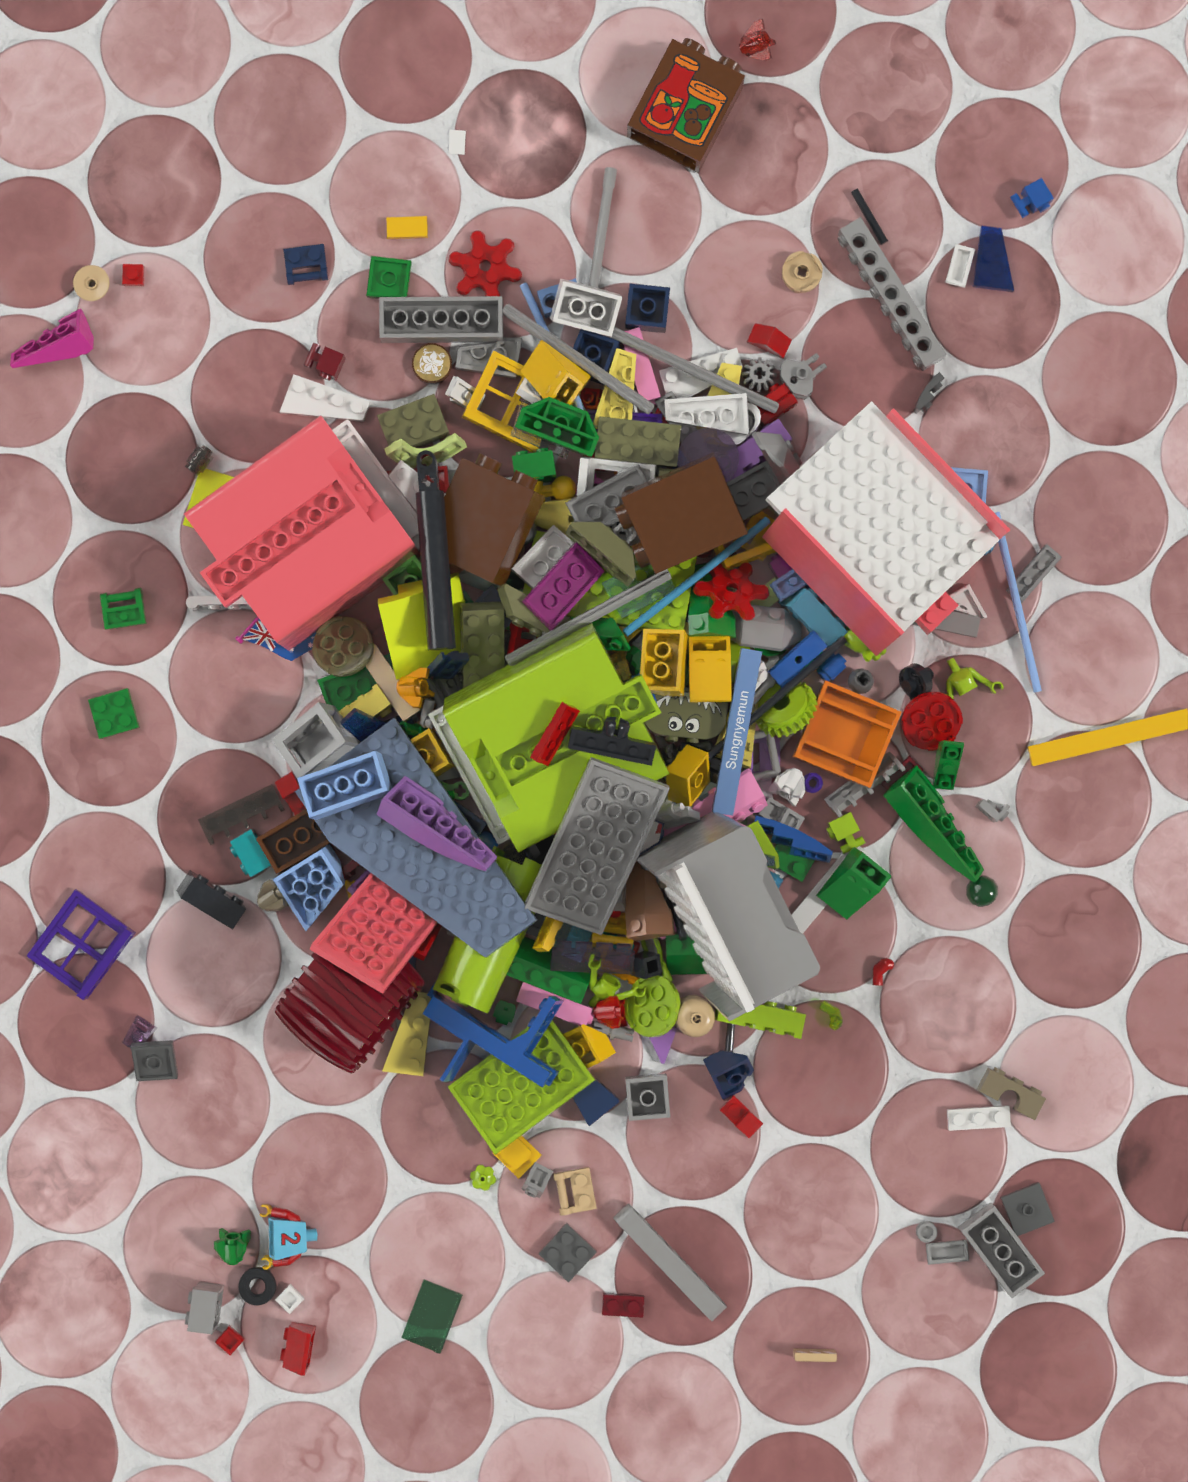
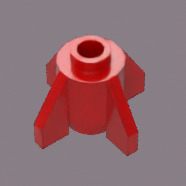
M609 996L601 1002H597L593 1008L594 1018L611 1029L628 1026L625 1016V999L619 1001L618 996Z

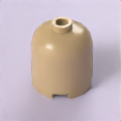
M698 995L682 997L675 1026L683 1034L690 1037L706 1035L712 1029L715 1022V1013L712 1006L705 998Z

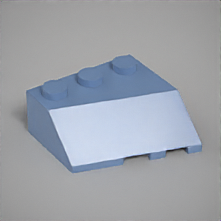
M330 844L273 879L305 931L310 928L345 884L341 861Z

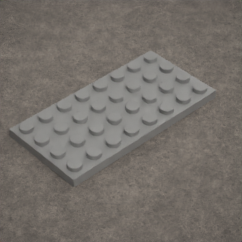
M591 757L525 901V909L528 908L530 911L602 935L670 789L669 785Z

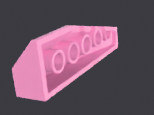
M750 768L740 774L733 816L723 814L739 823L744 821L746 817L753 813H758L768 806L765 796ZM716 787L708 791L709 796L702 801L697 799L693 803L694 807L691 809L700 812V818L712 812ZM685 825L673 827L670 829L663 828L664 836L678 830L679 828Z

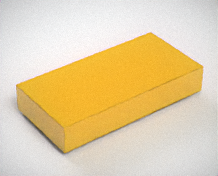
M427 216L386 217L387 239L428 238Z

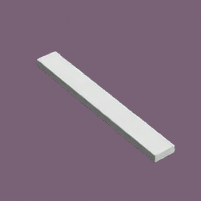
M860 846L857 847L858 850L862 851L864 854L868 856L869 853H867L863 848H861ZM849 852L840 855L791 914L802 934L827 905L816 896Z

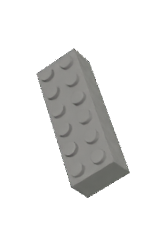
M502 296L379 297V333L381 343L503 341Z

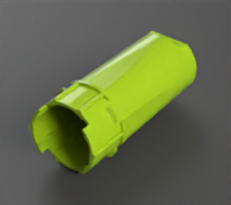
M494 846L492 852L497 856L496 862L525 902L542 865L528 858H525L521 865L523 860ZM528 928L487 958L455 935L433 990L451 997V1000L466 1007L471 1006L488 1014Z

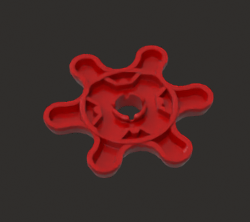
M476 230L470 236L472 242L470 252L460 253L454 251L449 255V263L452 266L460 267L464 271L463 279L456 285L458 294L463 296L469 294L474 288H481L485 292V296H500L498 286L502 281L518 282L522 278L521 270L517 267L509 266L506 261L507 255L514 250V242L509 238L501 240L496 246H490L485 240L484 233ZM484 261H488L491 264L490 269L487 271L479 268V265Z
M720 563L709 572L712 576L711 581H698L693 586V592L697 596H708L713 600L709 614L715 619L722 618L728 610H734L739 613L743 620L750 621L755 617V611L750 602L755 599L765 600L769 597L767 586L756 585L750 582L749 577L753 573V568L749 563H742L738 569H732L731 571L726 570ZM727 586L734 589L737 588L736 592L728 591L726 589Z

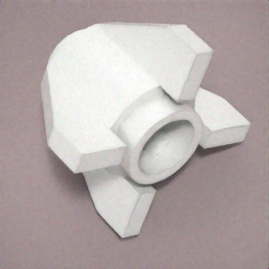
M796 768L786 769L785 772L776 777L768 792L779 794L781 797L788 799V802L795 807L799 798L802 799L805 793L803 773Z

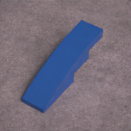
M755 816L754 822L758 820L764 832L772 835L771 843L791 847L789 853L791 855L830 863L833 851L816 839L778 821Z

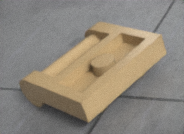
M589 1167L553 1174L554 1181L557 1183L561 1206L559 1212L561 1216L597 1209ZM566 1178L571 1180L574 1206H569L564 1181Z

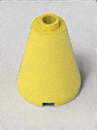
M571 499L543 502L534 521L536 526L549 530L554 525L570 538L566 531L569 525L574 522V518L565 502Z

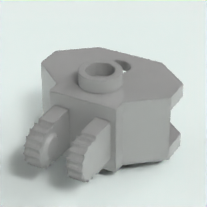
M817 353L806 361L798 362L787 359L781 364L780 382L787 385L795 398L805 400L811 396L813 381L818 374L827 368L825 363L819 365L814 371L809 367V365L818 360L819 355Z

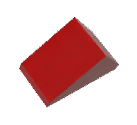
M755 323L747 343L784 359L792 339L776 327Z

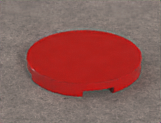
M927 692L918 695L907 704L901 716V729L906 740L912 746L928 751L937 750L940 741H954L961 728V724H963L962 712L956 701L949 695L941 692Z

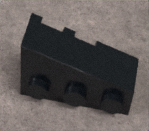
M189 870L177 889L181 899L232 930L246 910L242 899L235 895L233 897L229 896L224 888L217 884L214 886L209 882V879L201 874L197 875Z

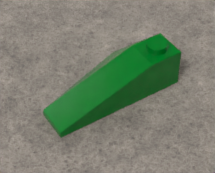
M706 563L695 565L694 573L698 571L701 567H703ZM708 572L698 581H711L712 576ZM693 584L688 614L689 636H730V638H736V622L732 610L726 611L720 619L712 618L709 614V609L713 605V600L708 596H697L693 592V586L695 585Z

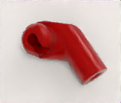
M883 958L873 966L872 985H883V974L894 967L892 959Z

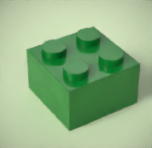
M540 448L536 450V453L519 451L516 452V455L512 456L514 472L517 470L538 481H543V483L553 482L556 479L553 450L548 451V448Z

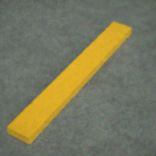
M1186 708L1028 746L1031 765H1041L1187 730L1188 710Z

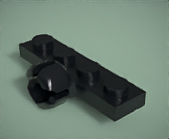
M608 717L605 719L601 731L572 726L568 742L569 749L652 766L656 743L629 737L630 725L627 720L620 718L618 728H615L616 717Z

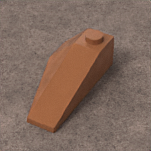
M637 861L626 882L625 920L627 938L634 941H642L675 935L673 914L664 899L663 892L658 886L656 876L650 871L642 869Z

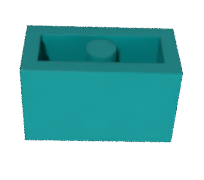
M250 829L230 841L232 854L235 858L239 857L242 862L240 867L245 875L249 874L250 877H254L271 867L270 862L256 840L258 835L254 829Z

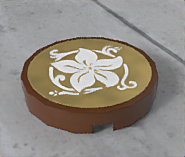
M428 343L415 351L412 358V368L415 376L420 381L428 384H438L450 375L452 359L449 352L443 346L436 343Z

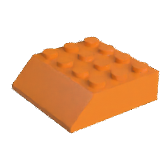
M825 680L816 698L818 702L815 705L817 711L813 712L814 718H810L809 724L805 725L792 758L845 780L871 788L902 712Z

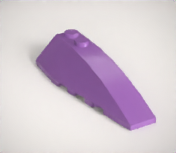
M404 776L382 798L377 815L427 848L457 862L486 871L497 859V856L479 838L476 839L470 833L471 830L466 825L463 826L456 819L457 816L452 811L449 812L443 806L444 803L438 797L408 777Z

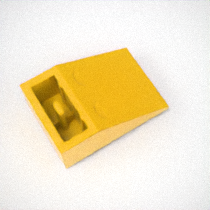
M542 339L520 371L543 399L551 397L569 405L574 403L591 377L590 374Z
M730 636L688 637L690 702H731Z

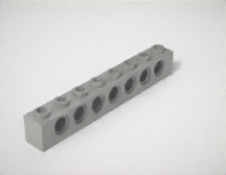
M860 217L841 228L838 233L840 245L843 248L846 247L850 253L848 257L851 263L858 266L861 279L864 282H868L871 287L869 289L874 299L878 298L881 303V311L886 317L889 316L891 319V326L894 332L901 335L903 339L902 344L914 356L912 360L916 367H920L924 371L944 359L946 356L945 351L862 218ZM860 240L863 243V247H855L853 241ZM864 258H872L874 264L867 265L864 262ZM880 274L884 277L885 281L878 282L874 276ZM885 292H893L895 298L888 299L885 296ZM896 309H903L906 315L903 317L898 316ZM914 326L916 333L910 334L906 327ZM917 344H926L927 350H919Z

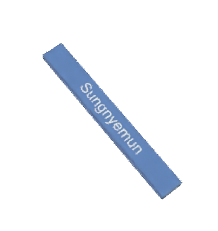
M740 649L712 812L732 816L734 813L761 662V651Z

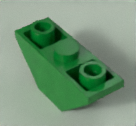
M599 618L592 622L606 650H630L631 647L613 618Z
M945 740L939 742L933 786L936 789L954 790L964 742Z

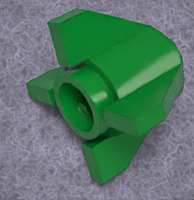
M223 1228L219 1229L220 1240L214 1241V1250L222 1261L228 1265H237L243 1260L246 1247L251 1239V1231L249 1229L240 1232V1234L236 1232L228 1233Z

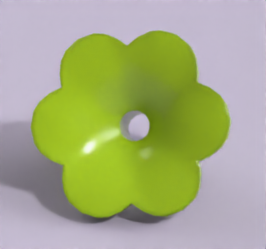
M478 1165L476 1170L470 1174V1178L473 1180V1187L476 1189L481 1188L484 1191L489 1190L490 1185L496 1181V1177L493 1175V1168Z

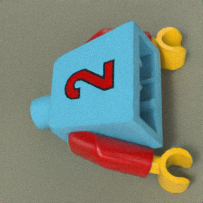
M269 1204L260 1206L266 1207L268 1211L267 1214L260 1213L261 1217L271 1215L268 1218L269 1255H265L261 1259L269 1262V1265L262 1267L264 1270L269 1269L272 1265L274 1267L291 1265L301 1257L302 1253L307 1251V1242L317 1241L316 1228L306 1229V1222L302 1221L299 1215L288 1209L272 1208Z

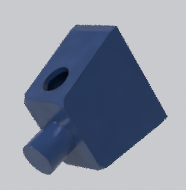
M597 1078L573 1097L588 1126H591L620 1102V1099Z

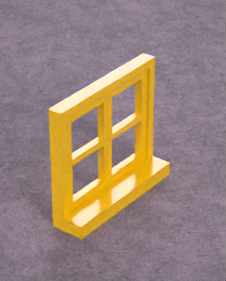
M493 351L461 418L532 453H536V450L540 447L541 439L534 436L531 437L508 425L516 406L525 407L527 404L519 401L521 396L516 391L513 397L489 386L497 366H500L522 377L516 388L517 391L525 378L520 372L524 366ZM486 389L510 401L501 421L477 410Z

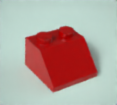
M291 1322L289 1328H285L283 1340H287L286 1348H282L280 1361H283L282 1368L305 1376L310 1367L316 1330L315 1325Z

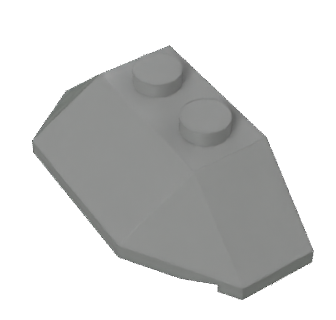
M752 433L753 438L780 484L785 482L800 468L799 465L802 464L797 453H791L795 451L789 440L784 441L781 434Z
M750 604L755 611V617L750 621L743 620L738 612L732 610L736 622V638L730 639L740 646L783 651L801 642L802 624L786 609Z

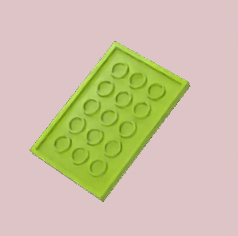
M553 1020L532 1052L534 1056L559 1071L550 1086L546 1084L544 1087L539 1086L492 1054L448 1086L495 1155L595 1081V1078ZM530 1027L525 1028L511 1040L525 1034Z

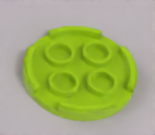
M657 975L648 979L639 978L635 982H640L639 989L647 986L646 993L643 997L633 995L625 999L626 1020L629 1026L642 1036H662L670 1031L677 1021L680 1010L679 993L675 985L665 977Z

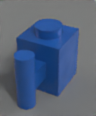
M1042 178L1023 188L1021 192L1023 199H1020L1017 193L1010 197L1022 218L1029 215L1026 207H1029L1032 213L1037 211L1042 213L1051 207L1050 203L1054 199Z

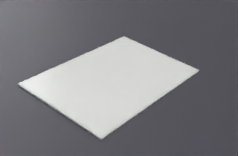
M450 130L448 154H465L466 131Z

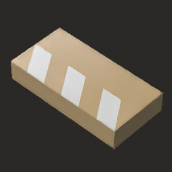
M793 1349V1357L796 1361H837L835 1349Z

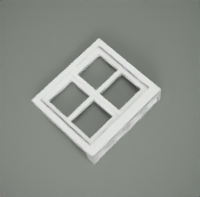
M582 457L580 458L577 496L594 487L595 469L618 471L617 474L639 464L647 481H650L656 476L657 465ZM617 523L612 525V530L617 526ZM619 533V537L621 539L626 538V534ZM636 536L629 543V546L640 542L639 537Z

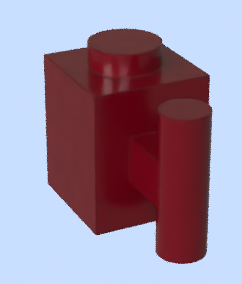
M313 343L304 366L311 369L313 363L316 362L318 364L315 369L320 373L319 377L328 381L331 379L337 380L346 360L345 355L326 346L321 355L318 353L321 346Z

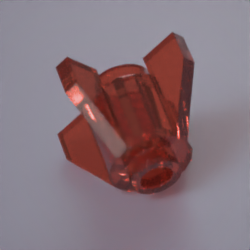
M763 19L754 21L741 38L739 48L741 53L747 57L767 61L772 58L770 48L767 47L775 45L776 41L771 39L764 30Z

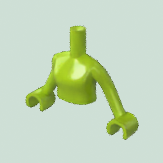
M954 657L947 661L953 673L946 681L947 695L953 699V687L957 690L959 697L978 687L973 677L988 686L993 694H996L994 690L995 684L999 685L1001 690L1004 689L1001 682L993 683L972 667L960 668Z
M595 954L590 955L588 966L591 969L589 988L595 995L588 1004L592 1008L601 999L604 1000L609 996H618L620 1001L633 995L636 997H643L645 995L647 986L639 989V981L635 982L634 989L615 994L621 987L620 981L609 973H604L597 980V971L601 966L602 959L600 958L596 962L593 961Z

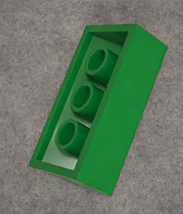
M524 936L506 975L581 1004L591 977V969L588 966L589 961L579 962L569 957H563L562 951L553 947L549 952H538L533 949L535 940Z

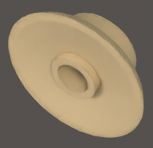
M95 265L82 267L75 274L73 280L76 294L86 301L101 299L106 295L110 285L108 274L101 267ZM91 282H95L94 287H90Z

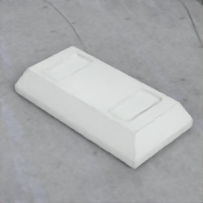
M955 244L945 283L965 288L975 252L974 248Z

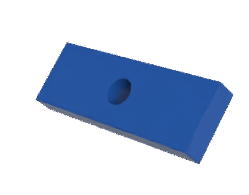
M812 631L774 665L768 673L782 688L828 646L815 631Z

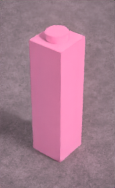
M640 327L625 331L643 340ZM622 343L625 351L636 354L634 381L636 392L655 406V401L660 399L661 396L649 356Z
M523 982L516 999L517 1002L540 1010L539 1005L544 998L548 999L549 996H557L564 1000L555 1017L578 1026L583 1024L591 1025L594 1018L592 1007L576 1003Z

